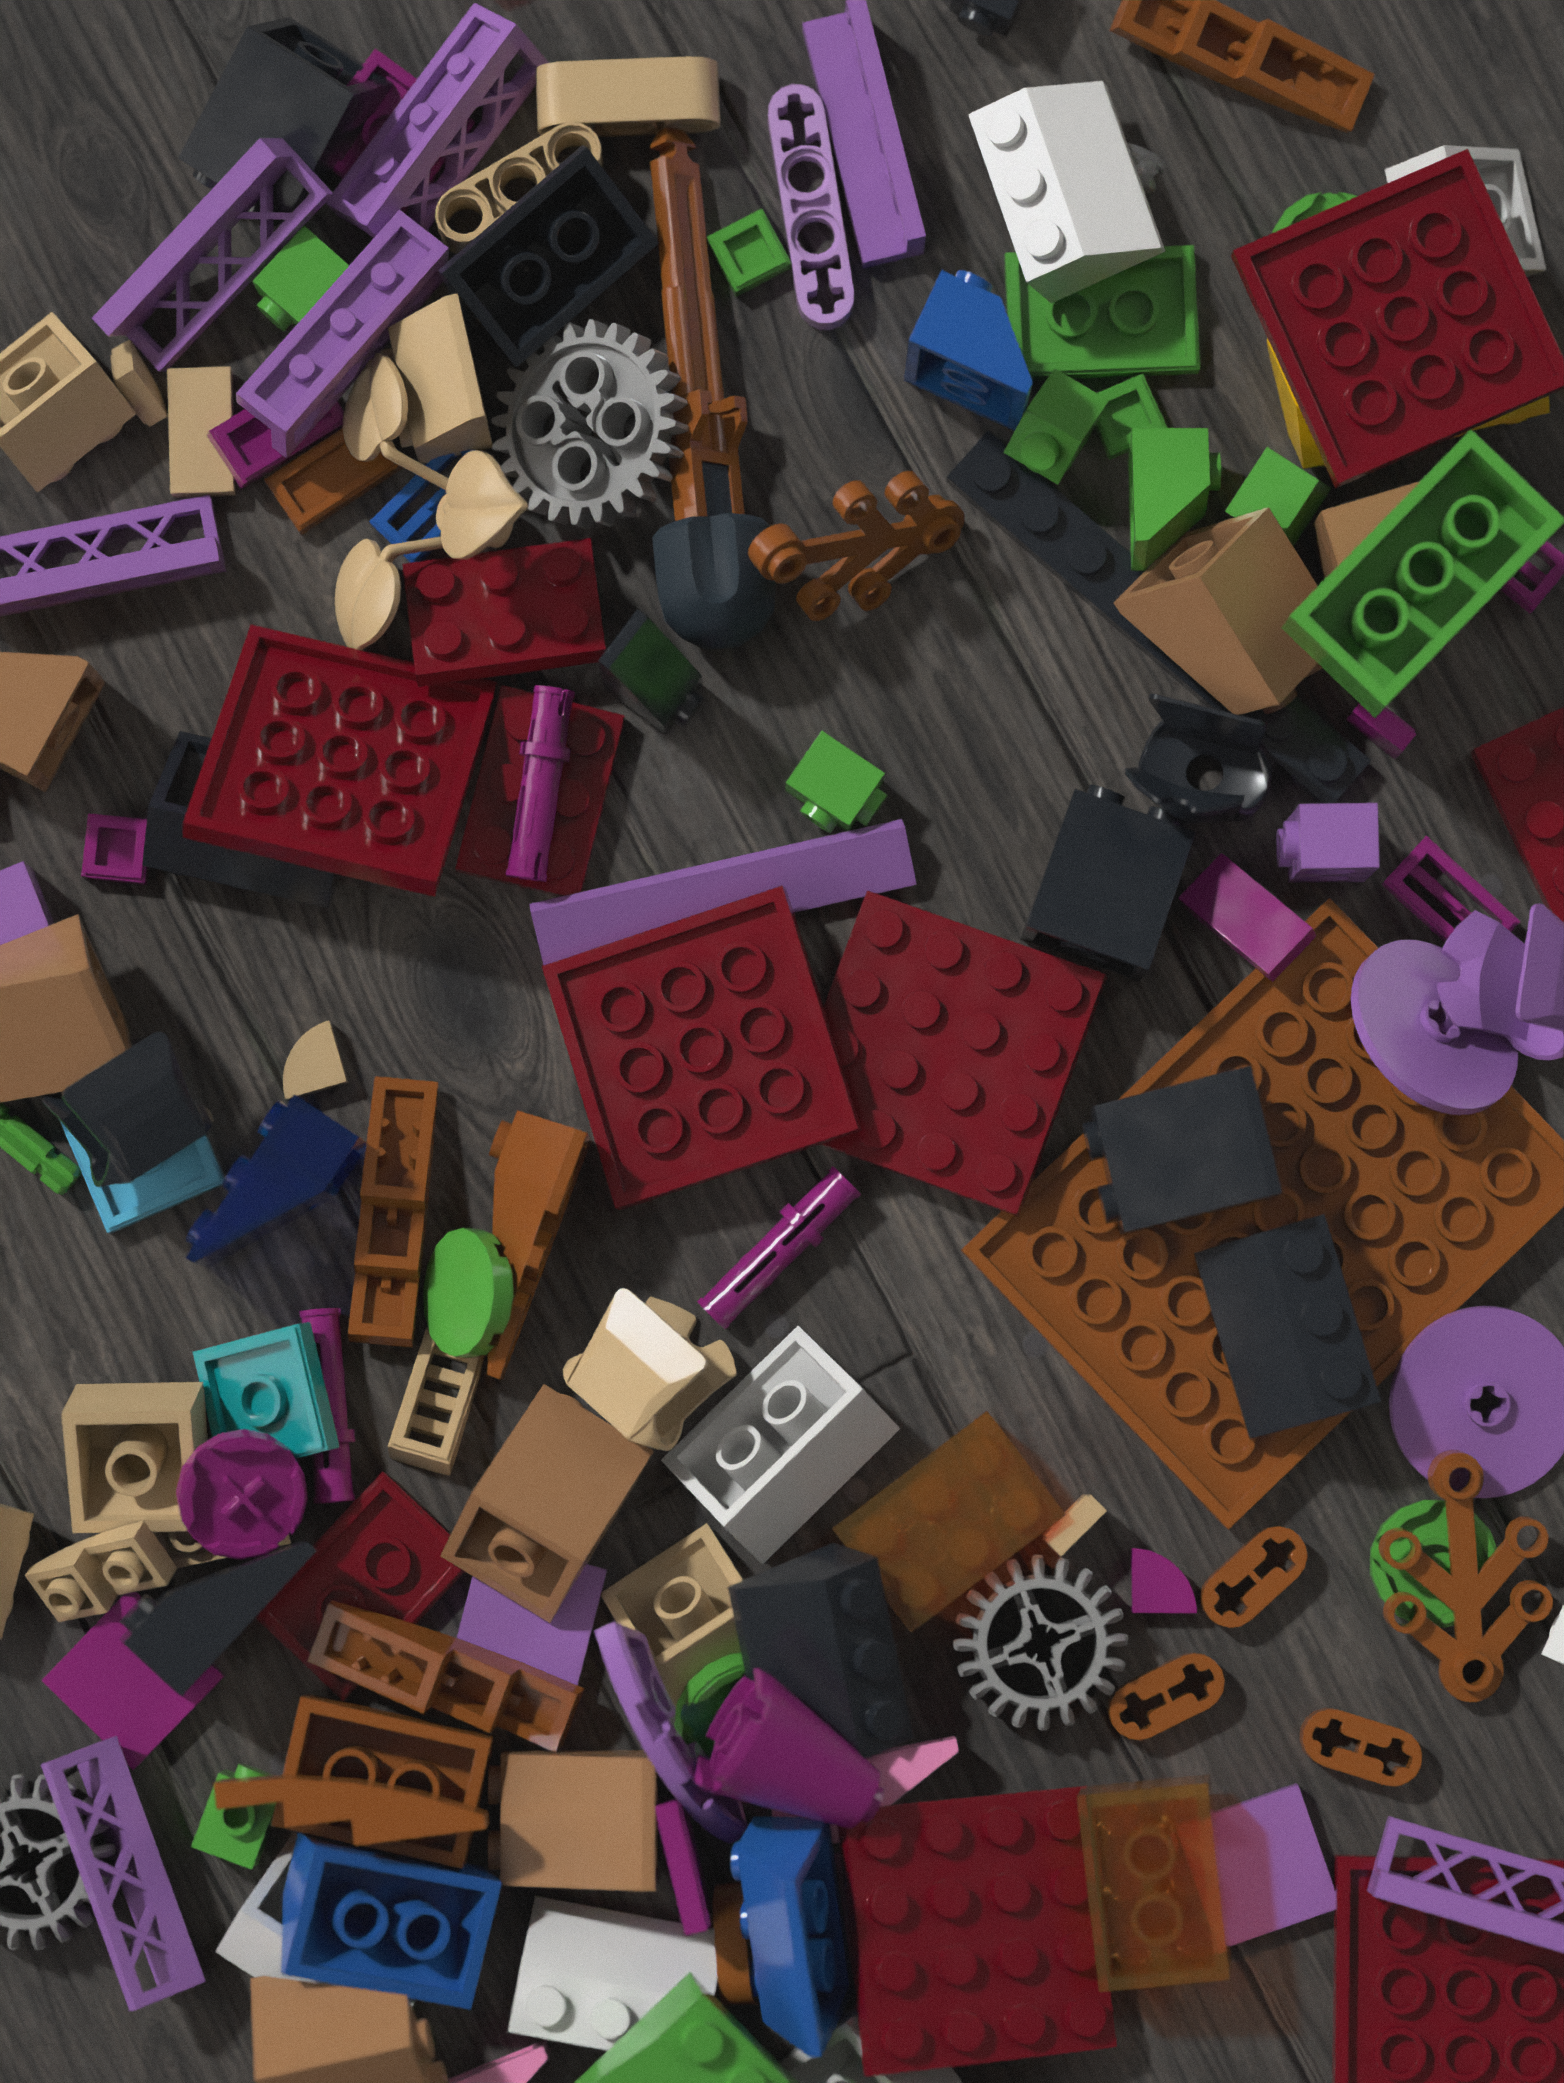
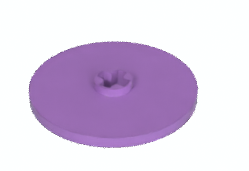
M1398 940L1385 944L1375 950L1361 964L1352 984L1351 1008L1360 1040L1368 1055L1381 1073L1395 1087L1409 1098L1430 1109L1453 1115H1468L1489 1108L1502 1098L1512 1085L1518 1066V1050L1511 1045L1506 1037L1454 1026L1442 1008L1436 985L1438 982L1456 981L1460 975V967L1442 954V947L1419 940Z
M1476 1306L1460 1309L1428 1325L1414 1338L1401 1356L1390 1388L1389 1412L1392 1430L1408 1462L1428 1480L1429 1466L1438 1454L1447 1450L1465 1452L1479 1462L1484 1473L1483 1487L1475 1498H1493L1512 1494L1528 1487L1543 1477L1564 1453V1347L1560 1341L1536 1320L1520 1312L1497 1306ZM1486 1386L1488 1392L1497 1396L1499 1400L1498 1405H1492L1487 1408L1486 1417L1482 1418L1479 1411L1470 1407L1471 1399L1481 1397L1483 1387ZM1464 1467L1456 1468L1449 1476V1485L1452 1490L1464 1488L1469 1481V1473Z

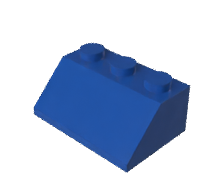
M941 270L909 338L904 381L1015 431L1027 408L1033 382L1000 296L991 293L993 286L978 275L958 270L956 276Z
M753 1817L741 1840L734 1843L731 1853L732 1875L735 1881H741L744 1901L740 1912V1928L743 1938L750 1939L753 1954L751 1983L753 1993L756 1997H759L763 2023L808 2057H822L854 1992L830 1824L806 1817Z
M298 1832L283 1891L281 1972L292 1977L358 1989L403 1994L412 1999L471 2009L502 1882L481 1865L466 1863L463 1868H458Z

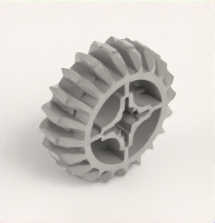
M1038 1554L1031 1557L1032 1575L1023 1576L1021 1567L1016 1559H1010L1006 1562V1568L1012 1580L1004 1585L994 1572L988 1571L985 1573L983 1578L986 1584L994 1590V1593L988 1599L973 1589L969 1590L966 1598L972 1604L980 1607L981 1610L977 1618L966 1613L957 1614V1624L963 1627L974 1628L973 1638L954 1639L953 1648L956 1651L962 1652L973 1650L975 1659L963 1662L957 1667L960 1676H970L978 1671L981 1673L983 1679L974 1684L969 1690L974 1699L983 1697L990 1689L997 1694L988 1708V1712L992 1716L997 1717L1000 1715L1009 1702L1015 1705L1011 1719L1013 1726L1021 1728L1026 1721L1027 1711L1030 1709L1036 1710L1038 1729L1048 1730L1050 1725L1049 1710L1058 1708L1060 1719L1064 1725L1070 1726L1075 1723L1074 1714L1069 1706L1074 1701L1078 1700L1082 1708L1089 1714L1097 1710L1095 1701L1086 1694L1093 1685L1102 1693L1107 1695L1113 1693L1115 1690L1113 1684L1100 1677L1104 1666L1114 1671L1122 1672L1124 1670L1125 1662L1117 1657L1107 1656L1108 1646L1121 1647L1127 1645L1128 1636L1122 1633H1107L1106 1625L1120 1621L1124 1615L1119 1608L1110 1609L1103 1613L1099 1610L1098 1605L1107 1600L1111 1595V1590L1107 1586L1103 1585L1097 1588L1090 1595L1084 1591V1588L1091 1581L1092 1571L1083 1568L1078 1572L1072 1583L1065 1579L1069 1570V1560L1059 1557L1055 1563L1053 1575H1045V1562L1043 1556ZM1049 1588L1061 1591L1073 1598L1086 1615L1064 1622L1055 1623L1048 1621L1040 1611L1032 1589ZM1014 1597L1020 1618L1019 1631L1010 1641L987 1651V1635L991 1621L998 1609L1008 1599ZM1029 1610H1031L1037 1624H1044L1043 1631L1046 1633L1051 1628L1058 1634L1072 1629V1632L1058 1637V1641L1049 1645L1051 1656L1048 1659L1053 1670L1052 1674H1049L1046 1663L1043 1660H1036V1652H1033L1029 1657L1024 1651L1008 1655L1010 1651L1023 1647V1643L1032 1639L1030 1631L1032 1624L1028 1616ZM1093 1634V1648L1089 1663L1082 1675L1071 1686L1067 1687L1060 1662L1062 1653L1070 1644L1081 1640L1082 1637ZM1020 1662L1031 1663L1040 1672L1049 1695L1034 1696L1015 1691L1000 1680L994 1669Z
M23 1773L12 1776L10 1784L12 1796H8L4 1786L0 1783V1825L3 1829L0 1836L5 1847L4 1857L0 1862V1887L6 1885L21 1887L30 1896L32 1903L38 1902L43 1913H21L0 1903V1933L3 1927L9 1928L7 1937L8 1948L17 1950L24 1941L25 1932L30 1931L34 1949L42 1950L48 1945V1927H51L56 1938L61 1943H64L73 1937L68 1917L83 1928L92 1924L94 1918L83 1904L85 1901L90 1903L80 1872L72 1894L63 1905L61 1904L55 1892L59 1889L54 1875L55 1866L61 1857L72 1852L65 1833L50 1839L42 1838L32 1831L27 1821H21L16 1810L20 1808L41 1810L59 1820L60 1817L54 1800L50 1795L45 1775L41 1774L38 1776L34 1792L30 1793L28 1780ZM68 1781L67 1783L73 1796L76 1785ZM88 1797L83 1802L92 1806L94 1799ZM79 1813L80 1819L84 1826V1823L86 1821L84 1818L85 1815ZM100 1822L97 1823L89 1842L93 1855L97 1860L116 1854V1846L113 1843L97 1845L95 1835L103 1833L109 1828ZM21 1845H29V1853L35 1849H38L41 1853L53 1846L57 1847L56 1852L43 1858L44 1862L36 1867L38 1878H30V1870L24 1874H21L18 1870L8 1876L2 1875L3 1871L16 1865L15 1861L23 1856ZM101 1874L103 1882H108L109 1877Z

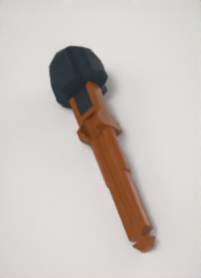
M666 127L658 131L650 145V149L660 151V157L652 160L650 166L663 288L661 295L667 355L669 357L668 366L669 371L679 374L681 377L679 383L671 389V394L685 398L688 402V405L673 413V420L688 425L689 429L685 433L672 435L671 440L672 445L684 452L682 458H669L670 474L673 477L671 485L675 522L659 528L652 537L658 598L665 622L681 639L705 650L739 647L760 633L774 613L775 580L764 578L748 556V550L752 541L770 525L760 517L745 515L738 447L748 423L745 397L735 395L724 399L699 164L692 162L687 154L688 151L695 149L696 145L684 130Z

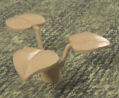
M375 353L374 357L369 360L359 374L349 394L343 416V433L347 448L356 459L366 462L374 460L381 451L385 458L446 490V495L440 500L436 512V522L441 530V537L390 544L382 552L376 541L363 539L353 547L344 560L336 583L335 610L339 629L347 647L355 648L356 650H363L365 647L375 643L385 633L395 617L400 602L401 589L398 570L392 563L396 557L444 548L446 553L452 558L465 560L475 556L487 546L499 548L508 540L513 523L528 508L525 500L513 489L506 479L499 464L488 453L475 450L465 454L455 465L449 478L396 449L392 440L401 434L407 422V393L398 369L392 360L382 353Z

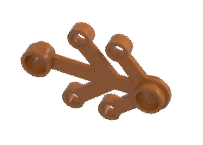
M904 471L891 479L885 488L884 495L899 514L905 515L904 521L890 524L876 508L877 498L864 482L855 480L845 484L837 491L832 504L847 524H857L860 530L801 541L790 526L776 524L766 528L755 537L749 547L748 556L764 578L775 580L780 584L796 579L803 572L806 565L842 558L822 576L806 583L798 592L796 601L810 620L820 621L829 617L838 608L841 597L837 591L849 581L848 593L862 610L869 611L881 606L891 594L892 587L888 581L920 554L941 553L956 543L961 534L965 514L956 502L945 500L941 495L929 496V489L918 475L913 471ZM894 548L872 568H866L887 549Z
M1447 1450L1438 1454L1432 1460L1428 1469V1483L1432 1491L1444 1499L1446 1503L1450 1574L1422 1551L1421 1543L1414 1534L1403 1528H1393L1383 1534L1379 1542V1553L1387 1564L1396 1569L1407 1571L1453 1611L1455 1639L1426 1617L1424 1604L1411 1593L1397 1592L1391 1595L1384 1604L1383 1614L1386 1622L1400 1633L1410 1634L1440 1659L1439 1678L1449 1694L1464 1702H1479L1494 1694L1502 1682L1504 1666L1501 1655L1529 1622L1543 1620L1549 1615L1553 1606V1598L1550 1591L1536 1581L1525 1580L1518 1583L1511 1591L1510 1606L1483 1635L1481 1609L1524 1558L1536 1557L1545 1550L1548 1544V1532L1542 1523L1531 1517L1521 1516L1515 1518L1507 1526L1503 1542L1478 1570L1473 1498L1480 1493L1483 1487L1484 1473L1479 1462L1472 1456L1459 1450ZM1456 1468H1466L1469 1473L1467 1485L1460 1490H1452L1449 1485L1451 1472ZM1525 1526H1533L1537 1534L1534 1544L1527 1548H1520L1517 1543L1518 1532ZM1405 1537L1410 1543L1408 1555L1400 1560L1393 1559L1390 1555L1392 1542L1398 1538ZM1530 1590H1538L1541 1596L1539 1607L1534 1611L1525 1612L1521 1605L1523 1595ZM1402 1602H1412L1415 1608L1414 1617L1407 1623H1397L1394 1616L1396 1607ZM1471 1660H1480L1483 1667L1481 1676L1475 1681H1465L1462 1674L1465 1664Z

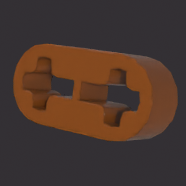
M1280 1526L1266 1527L1251 1537L1215 1570L1202 1585L1200 1602L1207 1618L1217 1625L1228 1628L1240 1627L1251 1621L1296 1580L1305 1569L1308 1556L1306 1545L1302 1538L1293 1530ZM1268 1539L1276 1544L1283 1543L1287 1539L1293 1547L1287 1554L1289 1561L1292 1563L1290 1568L1284 1571L1274 1566L1259 1577L1253 1570L1267 1556L1262 1545ZM1248 1576L1254 1584L1240 1597L1241 1603L1245 1606L1243 1611L1237 1615L1235 1612L1227 1609L1219 1614L1214 1608V1605L1220 1599L1218 1593L1214 1590L1217 1585L1223 1582L1229 1587H1234Z
M1189 1652L1179 1655L1116 1688L1108 1700L1107 1713L1110 1723L1118 1733L1128 1739L1143 1740L1151 1738L1216 1704L1224 1691L1225 1679L1222 1669L1215 1660L1202 1653ZM1192 1664L1199 1672L1207 1669L1210 1671L1212 1679L1204 1684L1206 1696L1197 1700L1191 1692H1185L1171 1699L1167 1689L1181 1683L1185 1679L1182 1670L1185 1666ZM1135 1692L1139 1699L1147 1700L1160 1693L1164 1703L1147 1712L1149 1724L1145 1727L1139 1728L1133 1720L1124 1723L1121 1721L1119 1713L1127 1708V1702L1124 1697L1128 1694Z
M1322 1708L1315 1710L1307 1716L1300 1728L1299 1740L1305 1754L1314 1762L1330 1769L1382 1785L1397 1787L1410 1782L1416 1777L1421 1768L1422 1752L1419 1743L1411 1734L1391 1725L1335 1708ZM1330 1719L1338 1720V1731L1345 1736L1357 1739L1354 1751L1338 1746L1331 1749L1329 1756L1320 1754L1322 1744L1313 1739L1315 1728H1327ZM1392 1738L1400 1739V1751L1409 1755L1406 1766H1394L1391 1775L1383 1774V1762L1377 1758L1364 1755L1367 1743L1380 1747H1389Z
M741 1881L717 1883L713 1892L712 1906L718 1988L721 2001L726 2007L758 2005L760 2003L759 1997H756L753 1993L751 1983V1964L753 1959L750 1939L743 1938L740 1928V1912L744 1901Z

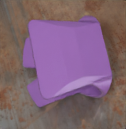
M1534 904L1530 910L1526 942L1523 943L1498 921L1477 910L1473 911L1456 926L1442 948V954L1460 967V975L1456 981L1438 982L1436 985L1437 994L1444 1012L1455 1027L1480 1030L1506 1037L1515 1049L1526 1056L1537 1060L1563 1058L1564 922L1543 904Z

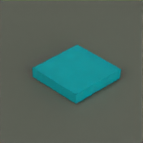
M311 1322L295 1324L193 1352L199 1382H203L205 1408L212 1438L219 1433L242 1429L266 1433L289 1447L295 1458L340 1448Z

